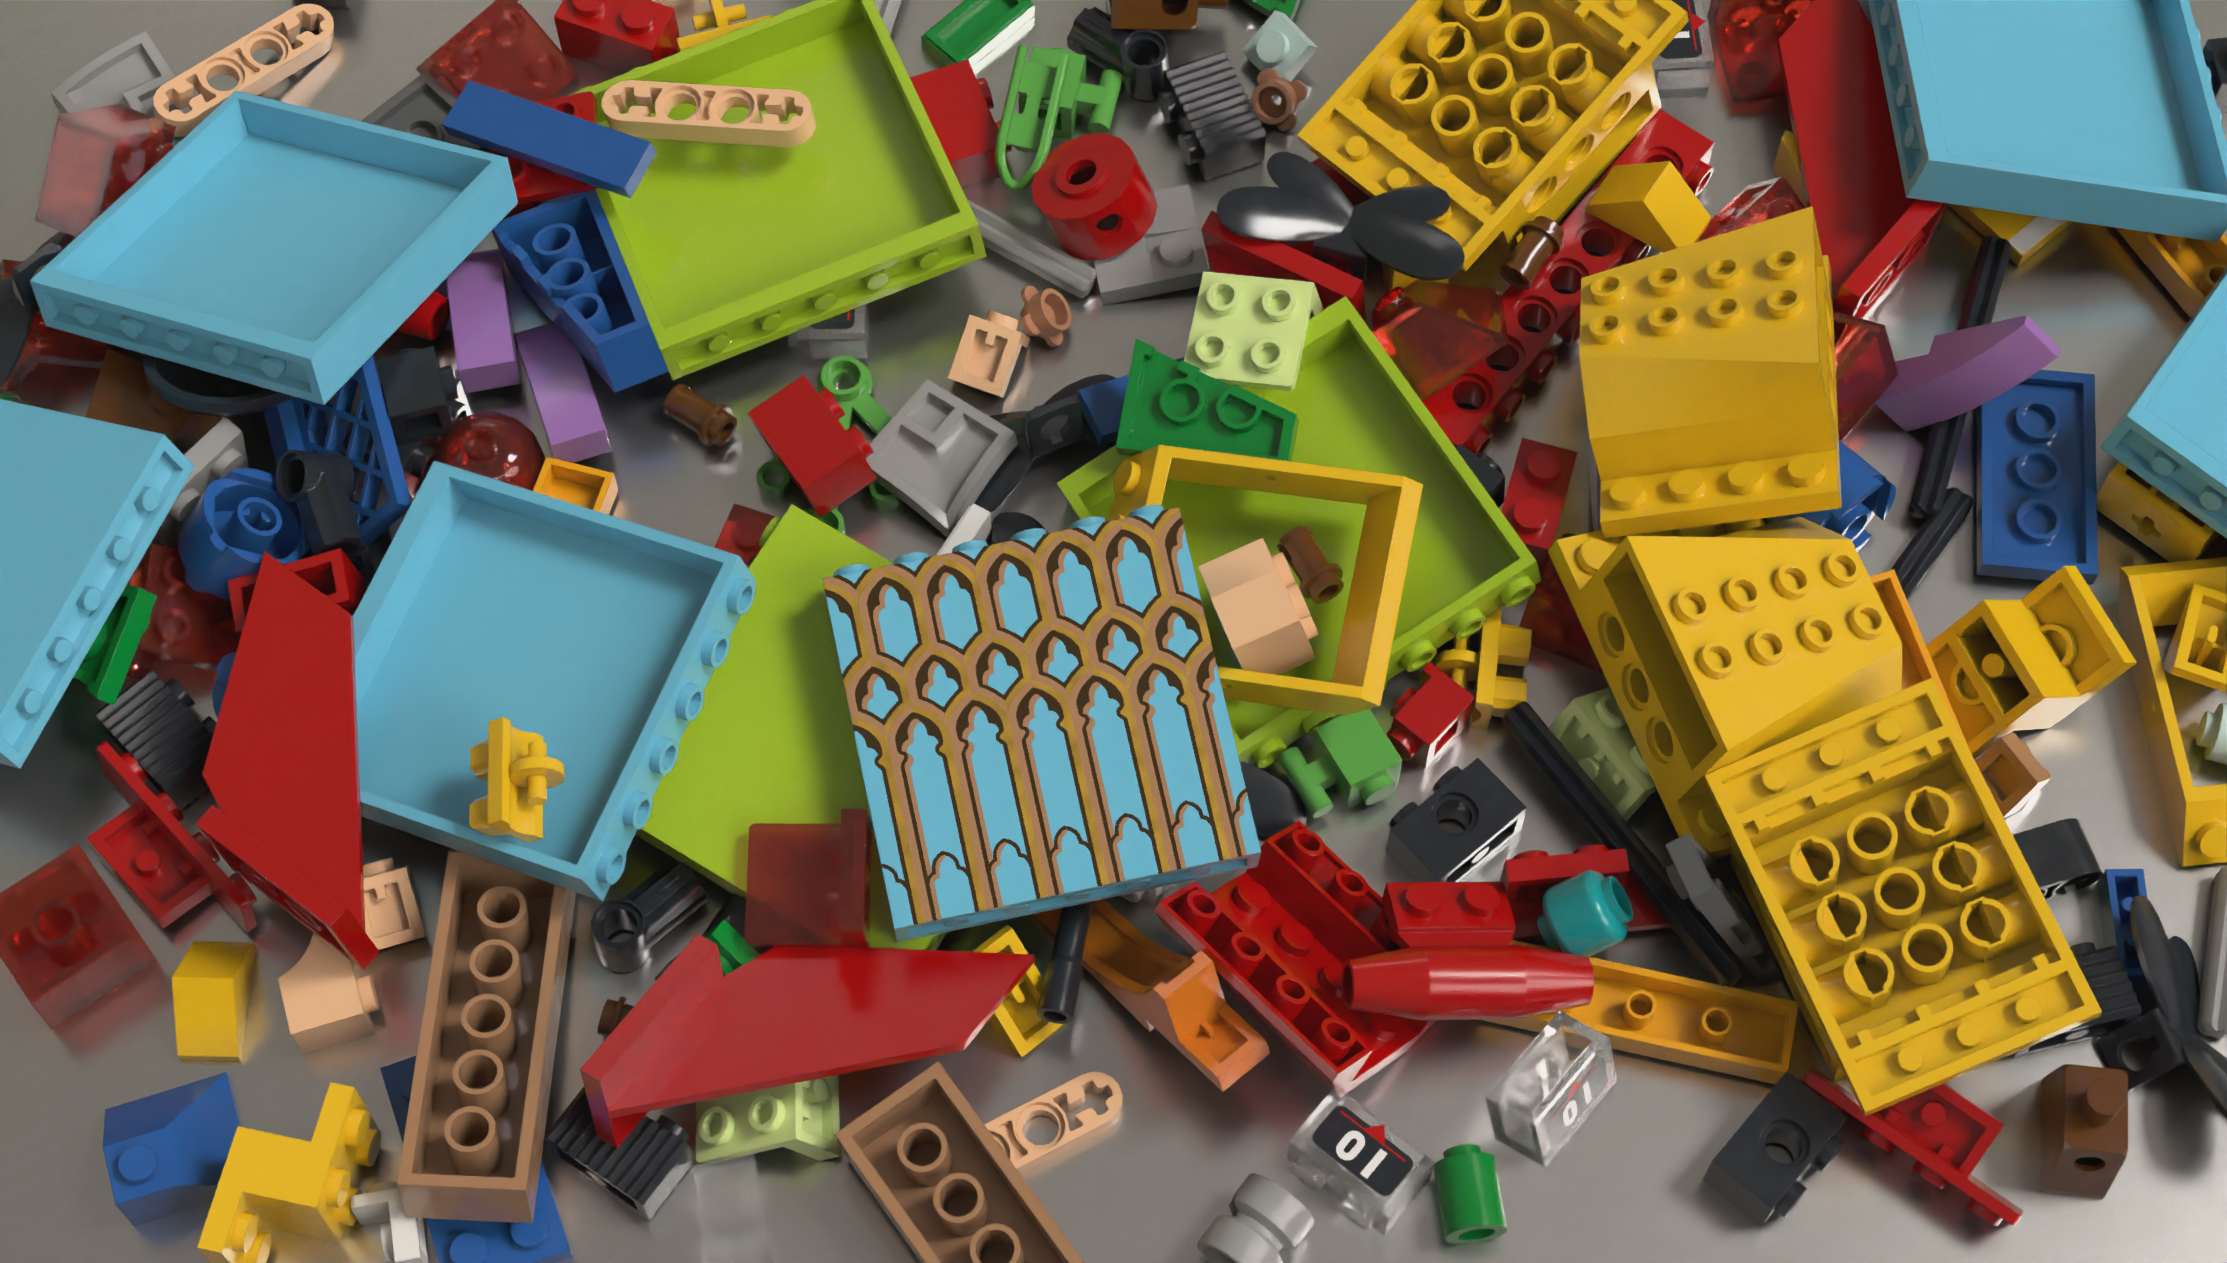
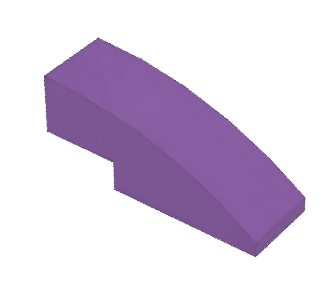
M499 248L470 253L447 277L457 366L465 393L520 384L521 378L516 353L517 344L502 254Z
M2027 315L1935 335L1929 354L1884 364L1872 401L1905 432L1930 426L1936 422L1945 421L1966 413L2025 381L2056 359L2060 347Z
M553 322L515 333V339L554 458L574 463L611 452L607 430L581 353Z

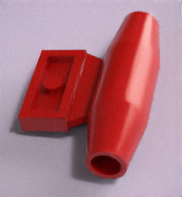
M1503 881L1386 882L1382 902L1393 944H1398L1402 949L1346 959L1341 974L1342 998L1347 1009L1421 1021L1519 1019L1589 1005L1594 990L1593 968L1587 956L1521 945H1510L1516 924Z

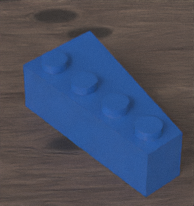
M595 190L563 196L501 220L491 231L509 273L614 392L669 372Z

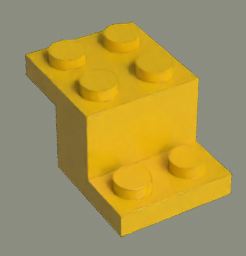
M2076 566L2061 567L2021 600L1981 601L1926 645L1974 760L1986 752L2000 737L2014 730L2050 729L2137 663Z
M330 1082L311 1142L237 1126L197 1246L209 1263H266L271 1248V1234L267 1233L269 1228L341 1243L346 1225L353 1226L357 1220L351 1210L350 1197L362 1194V1190L358 1186L364 1167H371L374 1164L381 1143V1132L377 1130V1124L355 1087Z

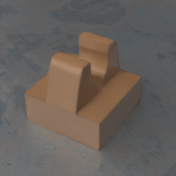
M2014 732L2000 737L1976 761L2004 818L2016 813L2051 779L2047 769L2040 765L2031 754L2030 748L2025 743H2022Z

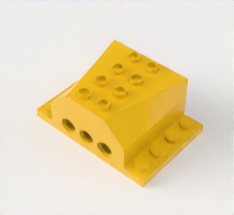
M1417 0L1302 128L1297 136L1302 145L1370 198L1402 187L1427 185L1445 190L1450 198L1449 209L1444 215L1428 222V224L1448 233L1461 245L1465 256L1461 269L1465 272L1491 243L1508 259L1523 237L1521 229L1525 222L1533 221L1537 216H1544L1558 224L1661 108L1652 62L1689 22L1687 11L1672 0Z
M1813 206L1581 278L1579 359L1589 439L1601 480L1600 524L1604 538L1842 508L1832 278L1828 255L1822 256Z
M1796 517L1771 524H1765L1763 518L1612 538H1604L1601 529L1556 540L1548 550L1679 838L1689 834L1717 858L1731 854V835L1705 783L1706 774L1895 694L1902 689L1903 644L1852 540L1805 518Z
M1933 677L1705 775V783L1731 835V867L1795 1001L1799 1002L1798 1008L1833 1081L1836 1082L1846 1076L1865 1117L2100 1017L2102 1010Z

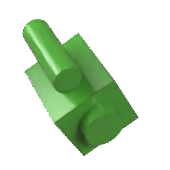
M1033 46L1029 62L1057 68L1061 53L1068 54L1071 57L1053 136L1072 139L1079 113L1091 115L1088 124L1090 132L1093 134H1108L1123 76L1115 70H1104L1099 86L1087 84L1086 55L1075 54L1064 48L1048 49ZM1019 95V114L1024 112L1026 95ZM1049 100L1041 101L1038 113L1039 118L1046 119Z
M1370 709L1346 716L1341 715L1315 728L1312 754L1316 759L1315 761L1308 764L1298 747L1285 750L1277 758L1313 818H1319L1333 808V803L1324 791L1330 786H1333L1347 809L1363 801L1366 805H1371L1383 800L1395 790L1402 764L1400 755Z

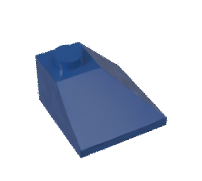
M227 1072L105 1109L103 1152L114 1201L118 1209L133 1226L213 1201L237 1126L241 1127Z

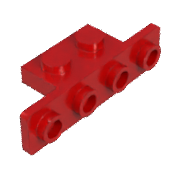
M107 741L97 746L95 749L103 772L132 806L86 837L90 849L161 929L167 927L211 894L246 933L255 928L257 922L252 904L257 901V898L246 881L236 872L229 877L216 864L220 861V857L210 841L201 832H197L193 836L188 833L180 824L184 817L177 805L163 791L156 796L144 784L148 780L146 773L129 752L126 751L119 756Z
M1588 845L1576 849L1572 854L1551 856L1545 851L1531 850L1519 853L1513 859L1505 860L1500 881L1504 883L1505 892L1507 893L1516 924L1512 940L1519 942L1542 940L1543 937L1538 927L1537 918L1543 915L1542 898L1545 892L1550 887L1586 870L1597 871L1605 878L1614 876L1622 885L1633 910V919L1627 922L1628 931L1671 928L1629 877L1630 870L1626 849L1608 850L1604 845Z
M1810 1068L1802 1078V1081L1810 1086L1812 1091L1840 1113L1845 1110L1864 1123L1859 1132L1870 1142L1888 1153H1892L1896 1146L1917 1160L1912 1169L1924 1179L1942 1190L1950 1182L1969 1195L1970 1198L1965 1205L1987 1222L1998 1226L2002 1219L2015 1226L2023 1213L2021 1208L1971 1175V1172L2005 1123L1947 1083L1938 1085L1865 1117L1855 1095L1816 1068Z

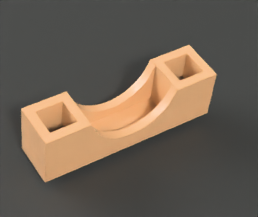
M313 932L311 942L302 958L295 966L278 978L290 1034L302 1054L375 1034L370 1012L380 1009L371 976L361 977L357 965Z

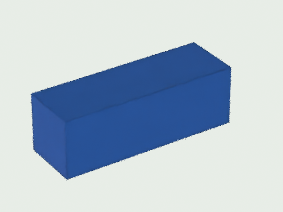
M2106 869L2103 876L2097 881L2105 948L2114 945L2119 948V957L2123 959L2124 968L2128 971V979L2132 982V988H2149L2135 948L2130 921V908L2133 898L2138 895L2147 898L2144 870Z

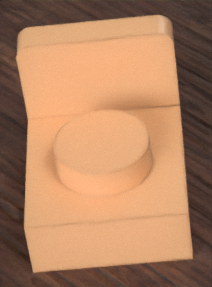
M988 310L985 320L969 315L948 379L1004 398L1021 347L1027 348L1030 340L1029 336L1017 331L1020 321Z
M392 857L363 864L365 932L378 950L426 936L410 878L409 865L405 864L395 867Z

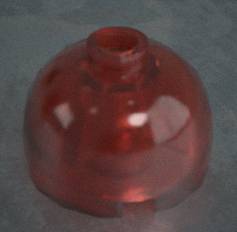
M476 412L460 418L454 423L455 429L446 435H442L434 449L433 462H441L533 491L546 459L535 434L519 419L500 412Z

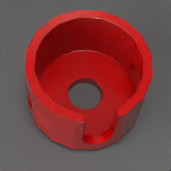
M1106 133L1084 134L1062 143L1048 154L1045 163L1035 172L1031 185L1034 204L1050 225L1065 253L1084 261L1105 260L1128 250L1146 234L1153 224L1157 210L1154 191L1132 149L1121 138ZM1110 214L1119 215V221L1112 230L1102 231L1096 228L1097 223Z

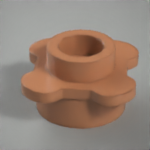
M1273 68L1264 69L1257 76L1259 85L1253 91L1249 101L1252 102L1253 110L1256 111L1260 121L1266 124H1276L1279 130L1288 131L1297 124L1295 113L1299 103L1307 97V88L1300 80L1291 82L1280 77ZM1274 95L1281 97L1279 105L1273 102Z
M1029 285L1021 290V299L1024 302V307L1021 309L1020 317L1025 332L1031 337L1045 339L1051 347L1060 345L1063 342L1062 331L1066 330L1071 324V311L1067 301L1055 289L1048 288L1038 293L1034 286Z

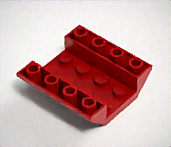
M1297 821L1264 841L1260 848L1261 855L1257 867L1247 869L1246 872L1211 893H1208L1194 881L1161 900L1154 911L1165 930L1191 955L1197 954L1200 950L1213 961L1219 982L1341 1098L1407 1052L1437 1020L1421 1021L1350 1010L1345 1007L1341 991V974L1344 961L1350 958L1402 948L1398 944H1393L1382 897L1367 884L1366 880L1359 873L1353 871L1329 849L1316 833L1310 831L1301 821Z

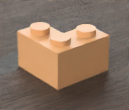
M1261 538L1198 566L1217 615L1243 670L1280 675L1316 659L1309 639L1318 636L1319 633L1283 552L1271 556L1264 539Z

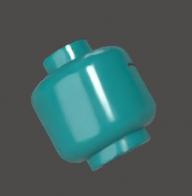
M1586 870L1550 887L1545 892L1542 898L1543 915L1537 918V923L1544 941L1552 950L1560 947L1565 953L1583 955L1589 958L1624 940L1628 932L1627 922L1633 919V910L1625 890L1614 876L1605 878L1597 871Z

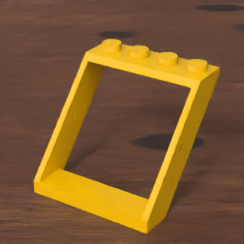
M1157 445L1123 460L1114 475L1113 490L1116 493L1111 515L1107 521L1127 518L1131 511L1143 506L1161 505L1167 479L1367 505L1332 682L1217 666L1224 698L1345 716L1381 705L1423 484L1399 475Z
M2227 557L2120 567L2118 623L2122 639L2137 662L2130 668L2178 862L2182 867L2227 862V784L2194 787L2153 626L2178 624L2194 583L2227 594Z

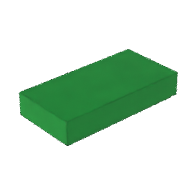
M964 0L921 36L922 48L944 66L968 59L971 67H973L1035 15L1034 4L1030 0Z

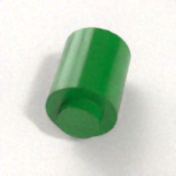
M1474 1144L1459 1145L1446 1149L1443 1152L1444 1159L1437 1161L1433 1165L1445 1240L1453 1244H1471L1488 1241L1507 1232V1224L1494 1156L1481 1152L1480 1147Z

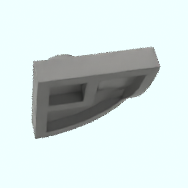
M144 31L111 48L86 64L51 92L56 107L78 133L100 168H104L138 152L142 138L166 135L154 122L153 97L156 90L175 78V75L147 32ZM174 104L169 105V112L178 109L183 114L188 113L189 105L182 109H179Z
M1189 184L1154 189L1157 210L1153 224L1143 238L1123 253L1105 260H1093L1097 272L1096 277L1102 306L1200 286L1203 271L1209 272ZM1110 214L1097 223L1096 228L1102 231L1112 230L1119 221V215Z
M927 379L869 445L874 453L866 458L877 478L874 481L908 504L948 538L967 508L975 503L989 480L1018 445L1014 431Z

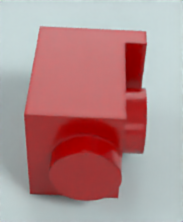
M1429 662L1422 669L1418 691L1409 688L1390 711V716L1393 717L1392 727L1386 735L1401 759L1407 761L1413 759L1426 769L1470 722L1475 697Z

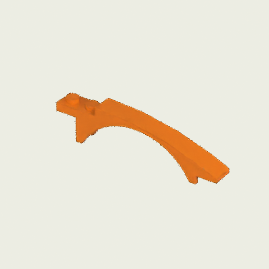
M1104 899L1094 901L1081 964L1149 1032L1156 1028L1222 1092L1270 1054L1266 1039L1226 1003L1213 961L1201 950L1192 956L1179 955L1169 951L1145 936ZM1062 908L1035 913L1034 915L1056 937Z

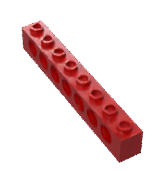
M1659 109L1560 226L1564 233L1561 239L1563 246L1558 254H1551L1532 281L1531 287L1527 290H1522L1510 285L1419 392L1418 397L1455 448L1461 444L1475 455L1479 452L1484 453L1493 437L1491 430L1501 419L1507 423L1516 415L1526 396L1523 392L1533 380L1540 384L1546 379L1557 361L1558 356L1556 352L1565 342L1573 345L1580 338L1581 278L1644 259L1650 251L1651 246L1585 211L1587 204L1611 169L1618 165L1671 161L1696 196L1706 186L1714 170L1712 166L1708 165L1714 146L1713 141ZM1594 251L1602 254L1603 256H1593L1588 254L1587 252ZM1555 289H1566L1573 294H1561ZM1522 327H1535L1541 330V332H1528ZM1499 364L1510 370L1497 371L1491 368L1490 365ZM1469 403L1478 409L1464 410L1458 407L1457 404Z

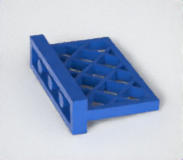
M373 355L337 391L334 405L329 404V401L323 405L293 397L279 406L264 411L277 465L282 455L288 450L341 454L350 459L354 468L355 482L349 500L352 509L356 511L355 518L366 548L409 510L412 503ZM359 383L361 395L356 414L351 412ZM327 412L331 414L329 426L326 420ZM348 421L354 424L347 452L344 453L341 449ZM371 431L374 442L369 462H366L363 459ZM363 470L366 471L358 502L353 499L360 471ZM384 480L389 500L376 510ZM311 548L304 558L314 556ZM361 553L355 559H350L359 572L364 569Z

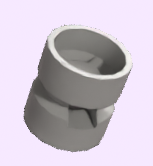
M1253 1173L1247 1176L1233 1195L1232 1201L1229 1204L1233 1216L1218 1215L1197 1242V1248L1209 1263H1283L1279 1251L1289 1253L1291 1248L1298 1247L1313 1227L1314 1219L1306 1207L1290 1192L1265 1176Z

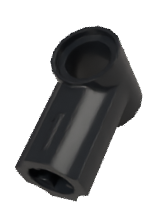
M1085 7L1075 18L1073 27L1067 36L1068 48L1077 54L1086 55V59L1104 70L1110 69L1119 72L1123 76V85L1126 92L1132 97L1139 100L1158 98V92L1163 91L1164 70L1170 69L1168 45L1165 38L1158 32L1150 29H1140L1137 31L1134 29H1111L1107 13L1096 7L1092 9Z
M288 450L285 452L276 468L275 482L277 491L285 501L296 502L313 555L341 548L349 559H355L366 547L349 500L355 482L354 468L350 459L341 454Z
M672 858L623 899L609 900L601 904L594 912L591 927L597 956L601 963L609 970L624 973L641 967L648 959L651 947L708 901L707 892L701 886L694 873L683 862L680 863ZM627 929L635 932L630 939L624 942H613L607 939L611 933L617 930Z

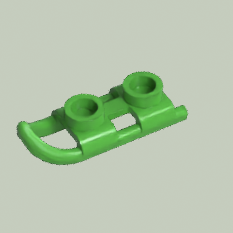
M1019 44L995 148L998 173L1004 186L1012 194H1018L1032 183L1035 172L1041 168L1047 159L1071 57L1068 54H1060L1058 67L1056 68L1026 61L1028 45ZM1018 94L1027 96L1022 114L1014 113ZM1042 100L1050 101L1046 119L1038 117ZM1006 145L1015 147L1021 152H1037L1032 166L1018 181L1013 180L1008 171L1005 157Z

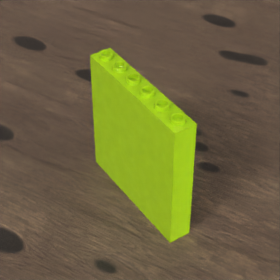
M814 0L799 7L784 10L778 15L747 27L737 28L729 34L695 47L685 48L677 54L646 66L636 67L625 74L594 86L584 87L573 93L591 91L597 99L598 124L608 128L610 126L602 109V98L606 90L612 85L627 80L793 90L804 94L811 103L816 119V129L813 136L801 145L795 147H774L640 138L651 142L657 154L632 197L628 198L599 187L595 189L672 380L987 257L979 224L873 0ZM636 103L630 104V106H629V108H628L627 111H623V112L620 111V113H621V114H626V113H628V111H629V109H630L631 106H638V105H637ZM688 103L677 105L669 112L668 117L673 120H684L695 112L696 107ZM744 107L731 108L723 114L721 120L729 124L739 123L748 116L750 110ZM762 111L761 114H767V111ZM789 114L787 121H783L781 124H789L791 117L798 116V114Z
M1346 296L1309 319L1294 390L1284 391L1238 386L1297 414L1299 423L1292 462L1405 476L1423 484L1384 689L1387 686L1386 681L1406 669L1408 672H1411L1426 665L1436 655V649L1452 638L1464 639L1474 634L1486 622L1485 617L1503 605H1506V607L1516 606L1535 591V584L1541 581L1536 559ZM1116 445L1057 483L1079 520L1088 517H1103L1106 522L1111 515L1116 493L1113 490L1114 475L1123 460L1131 457L1119 455L1115 448ZM1167 479L1161 506H1163L1164 510L1176 507L1180 509L1216 664L1219 667L1243 670L1217 615L1198 566L1261 538L1264 539L1271 556L1280 553L1277 545L1281 544L1280 539L1286 533L1301 526L1310 528L1314 539L1331 564H1338L1342 569L1343 575L1341 580L1344 583V587L1333 599L1321 604L1314 603L1311 598L1303 597L1319 633L1318 636L1309 639L1316 659L1280 675L1332 682L1367 505ZM1288 563L1295 582L1300 587L1301 582ZM1225 698L1240 762L1244 761L1258 766V768H1265L1278 761V756L1288 749L1287 746L1306 733L1308 736H1314L1315 728L1337 718V714Z
M791 504L782 519L778 516L774 517L762 533L759 541V547L762 549L750 567L747 566L757 581L753 603L748 612L740 616L730 636L728 655L723 664L715 668L704 690L705 696L702 709L696 719L689 721L678 744L677 761L673 769L667 775H663L652 798L651 815L644 827L637 830L635 835L678 861L683 862L729 892L738 894L806 934L820 945L937 950L948 932L896 942L822 578L834 576L836 570L848 565L865 564L869 566V569L892 565L893 563Z

